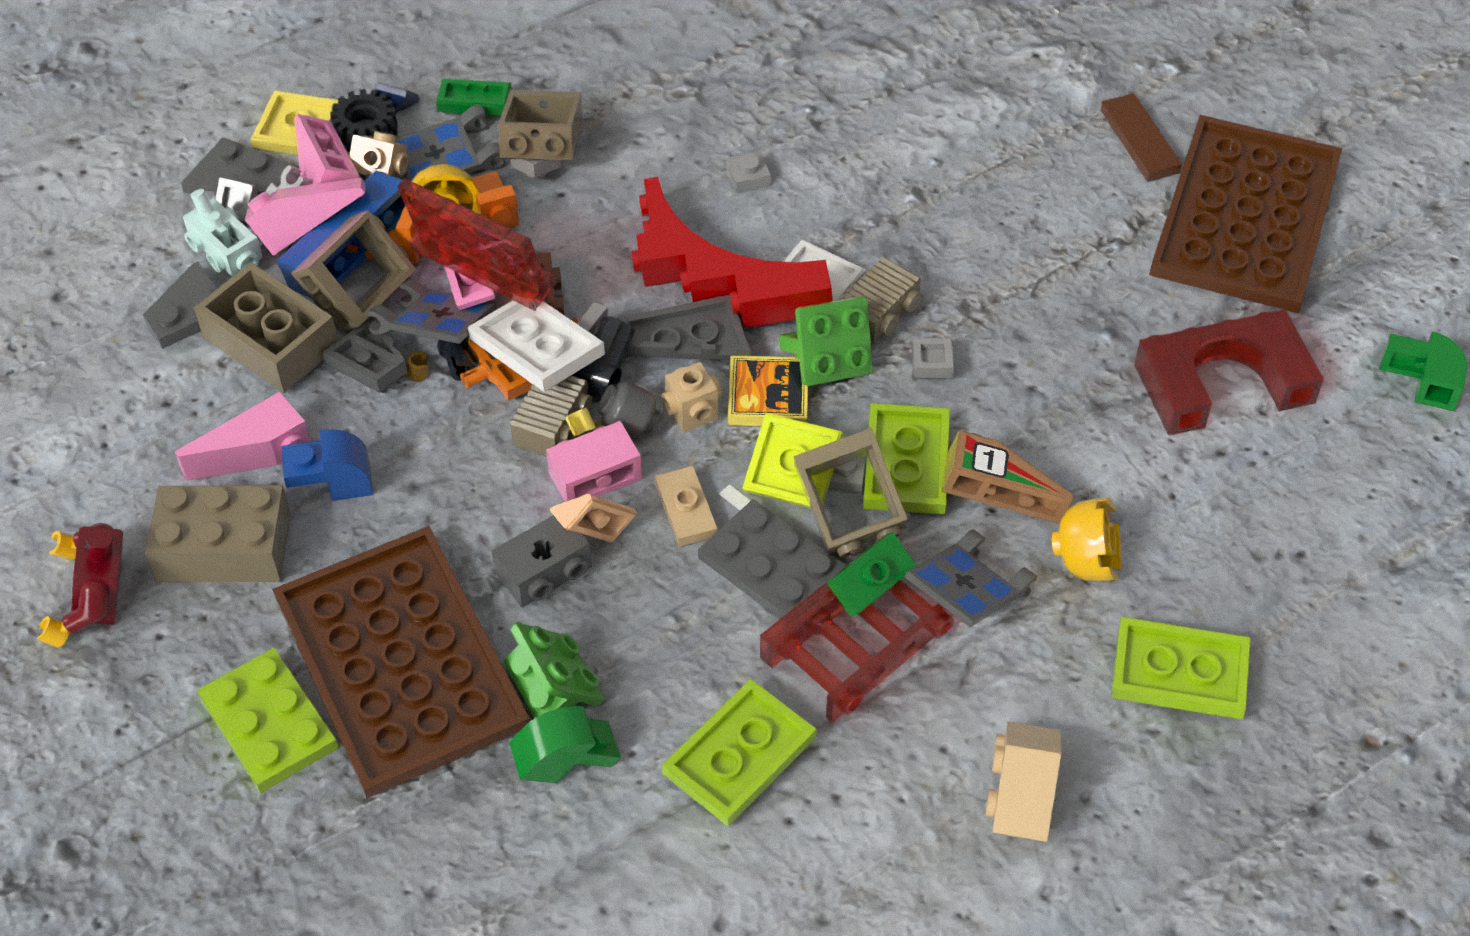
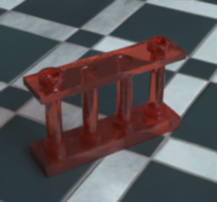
M900 579L888 591L920 617V619L903 632L872 604L863 609L858 615L890 642L873 657L833 622V618L845 610V608L828 584L825 583L760 635V658L771 668L783 659H791L829 693L826 703V718L833 723L843 713L849 715L855 711L868 692L934 637L938 639L943 637L953 626L954 618L953 614L939 603L934 607ZM822 634L854 662L859 669L842 682L802 647V644L812 635Z

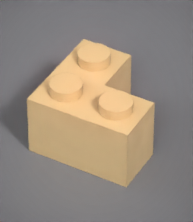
M1007 721L1005 735L996 734L992 773L1000 774L998 790L989 789L985 811V816L993 817L992 833L1047 842L1061 759L1060 730Z

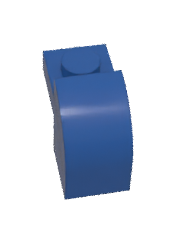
M325 429L320 430L319 441L281 446L283 478L286 488L328 482L333 501L373 495L367 448L364 442L357 436L346 431Z

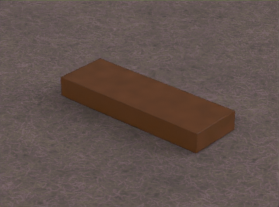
M1134 93L1102 101L1100 111L1147 182L1180 173L1182 163Z

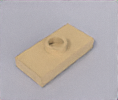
M693 466L654 476L655 486L678 547L708 540L718 531Z

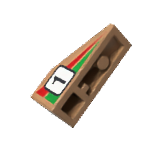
M959 430L947 453L942 492L1058 524L1073 501V494L998 440Z

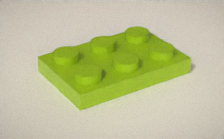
M870 403L869 428H872L904 511L945 515L947 493L942 492L948 453L950 408ZM867 456L863 509L889 511Z
M1121 617L1118 626L1111 698L1243 720L1246 711L1250 637Z
M275 648L266 651L197 690L203 705L260 793L339 749L335 737Z
M749 679L661 765L662 774L729 827L816 739L817 729L752 679Z

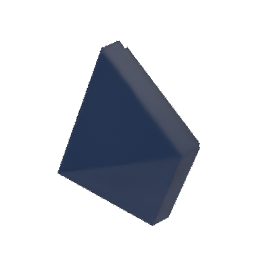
M381 82L374 85V89L378 91L379 96L384 93L388 96V100H392L395 113L418 103L420 100L418 94Z

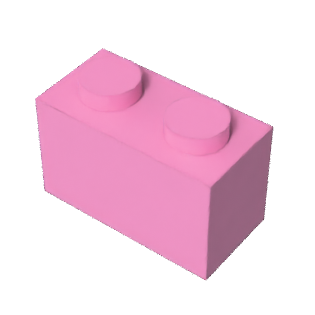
M621 421L608 426L598 427L590 433L572 440L562 441L554 447L546 449L549 474L565 502L586 494L599 497L642 480L641 455Z

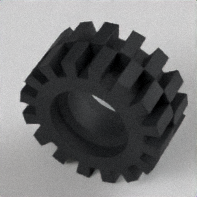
M360 89V94L355 95L354 91L348 92V99L341 96L338 98L339 104L334 103L332 105V111H330L331 123L343 146H345L346 151L349 153L353 135L374 137V131L395 136L398 134L394 104L391 99L388 100V96L384 93L379 96L377 90H371V93L367 94L366 89ZM362 120H373L366 124H355Z

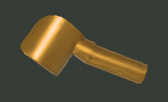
M423 351L410 353L407 358V373L401 377L408 376L414 382L424 381L429 373V365H426L427 354Z

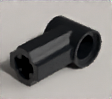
M611 316L602 317L594 336L604 342L605 355L572 375L587 380L588 392L602 397L609 385L616 386L621 381V364L636 331L633 326Z

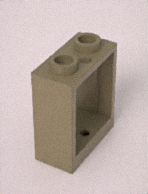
M510 90L498 123L500 158L573 160L582 127L581 92ZM541 101H547L549 105L543 107ZM536 129L540 134H532L531 131Z
M368 210L350 216L291 274L317 306L333 316L335 327L339 332L358 328L369 317L367 312L374 306L381 305L416 269L409 261L407 252L401 246L395 244L387 234L383 222ZM353 234L356 235L386 272L356 303L323 264Z
M872 428L794 456V466L828 553L831 555L838 553L839 557L842 558L863 549L862 543L876 538L879 540L892 531L896 537L902 535L901 529L906 528L908 519ZM868 456L891 518L835 538L811 476Z

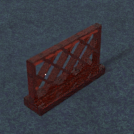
M406 178L397 186L416 229V233L409 240L413 251L533 311L538 308L557 283L553 273L540 267L530 238Z

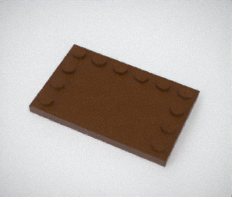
M1199 115L1151 264L1149 276L1299 313L1342 148Z
M430 526L272 589L278 606L366 798H370L512 736L530 722L526 710Z

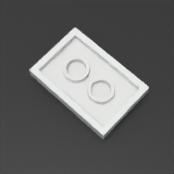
M529 291L468 326L470 340L543 392L605 355L603 341Z

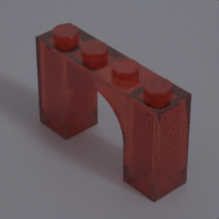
M1286 309L1261 312L1254 316L1235 320L1228 319L1220 323L1197 328L1190 327L1183 331L1164 335H1152L1146 339L1139 340L1134 366L1168 436L1206 428L1212 402L1196 372V368L1206 362L1230 360L1251 368L1264 382L1278 411L1315 404L1324 380Z

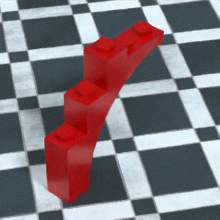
M658 177L644 179L646 194L639 195L642 217L649 216V220L642 221L644 233L636 234L638 250H632L631 255L634 272H642L645 287L681 281L683 293L691 292L692 302L730 295L733 314L741 313L743 328L796 320L795 311L797 308L833 301L826 260L805 262L765 261L738 255L717 247L692 232L674 214L663 195Z

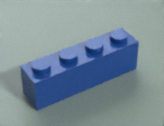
M374 171L364 181L366 183L365 194L310 230L277 260L287 286L298 293L310 297L291 273L350 216L369 210L372 215H375L383 222L387 234L391 230H395L406 205V196L409 188L408 182ZM353 234L323 264L340 284L367 258L365 253L368 250L356 235ZM349 243L358 246L356 252H346Z

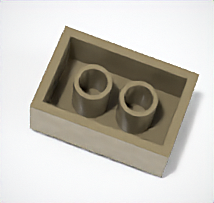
M251 262L194 307L204 339L282 393H286L324 360L322 351L338 341L333 316Z
M283 485L158 486L145 550V556L155 581L281 582L291 517Z

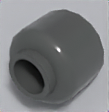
M629 381L619 382L616 386L609 385L598 406V413L602 415L603 425L608 426L621 421L631 439L640 437L645 431L650 433L655 428L660 416V411L656 410L654 394Z

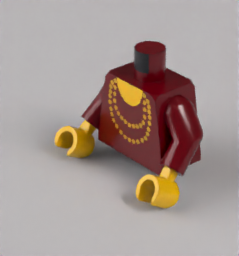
M96 523L90 527H80L79 531L74 535L61 531H55L52 534L51 539L58 541V544L54 550L49 551V554L67 560L75 559L71 612L63 616V622L50 616L43 618L39 628L44 631L37 637V640L59 648L66 642L69 633L75 634L93 623L115 625L123 553L122 530L114 529L109 524Z

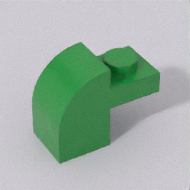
M1432 331L1428 342L1390 333L1381 357L1379 370L1418 379L1415 403L1454 412L1464 389L1467 360L1462 349L1450 338Z
M583 706L563 707L546 712L526 724L509 742L520 780L557 783L575 764L612 767L621 758L609 721L587 718Z

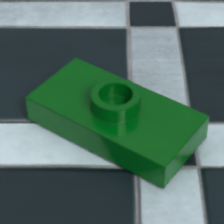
M442 78L436 101L437 112L463 114L470 107L481 105L486 115L501 116L509 92L512 90V83Z
M892 531L884 535L826 583L852 617L859 614L902 579L908 570L917 565Z

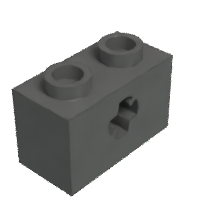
M554 515L492 550L496 576L522 608L533 601H540L546 598L552 590L569 580L580 578L592 567L590 543L582 534L565 529Z

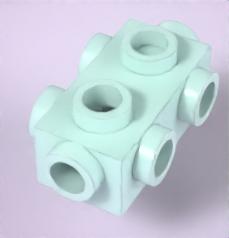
M204 189L192 192L190 196L196 208L183 216L187 229L184 236L192 250L198 253L203 249L207 253L206 257L209 264L216 272L220 273L225 270L232 277L250 262L258 266L259 260L263 258L260 249L263 242L252 228L245 227L232 208H224L214 198L209 200Z

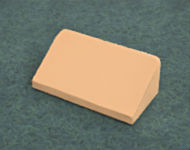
M591 494L555 505L550 509L565 529L607 542H613L637 513L634 508Z

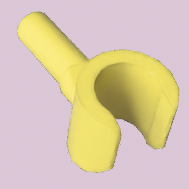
M587 407L565 417L574 437L588 430L601 427L600 421L592 420Z

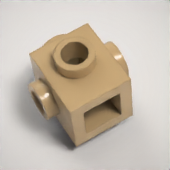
M374 131V137L353 135L349 157L358 174L366 175L365 180L374 171L401 179V176L408 167L407 145L396 143L395 135Z
M698 362L688 367L678 368L674 372L665 375V392L661 394L665 410L670 416L674 417L684 433L718 419V397L722 395V391L714 374L709 375L702 363Z

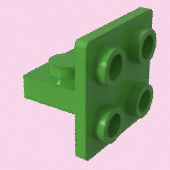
M858 296L799 307L795 311L797 331L779 335L780 350L794 353L795 357L800 359L801 381L803 385L812 386L866 375L873 371L866 297Z
M516 622L510 628L519 645L503 662L534 719L555 709L575 706L578 702L599 706L605 700L598 688V678L586 667L579 655L580 647L571 636Z

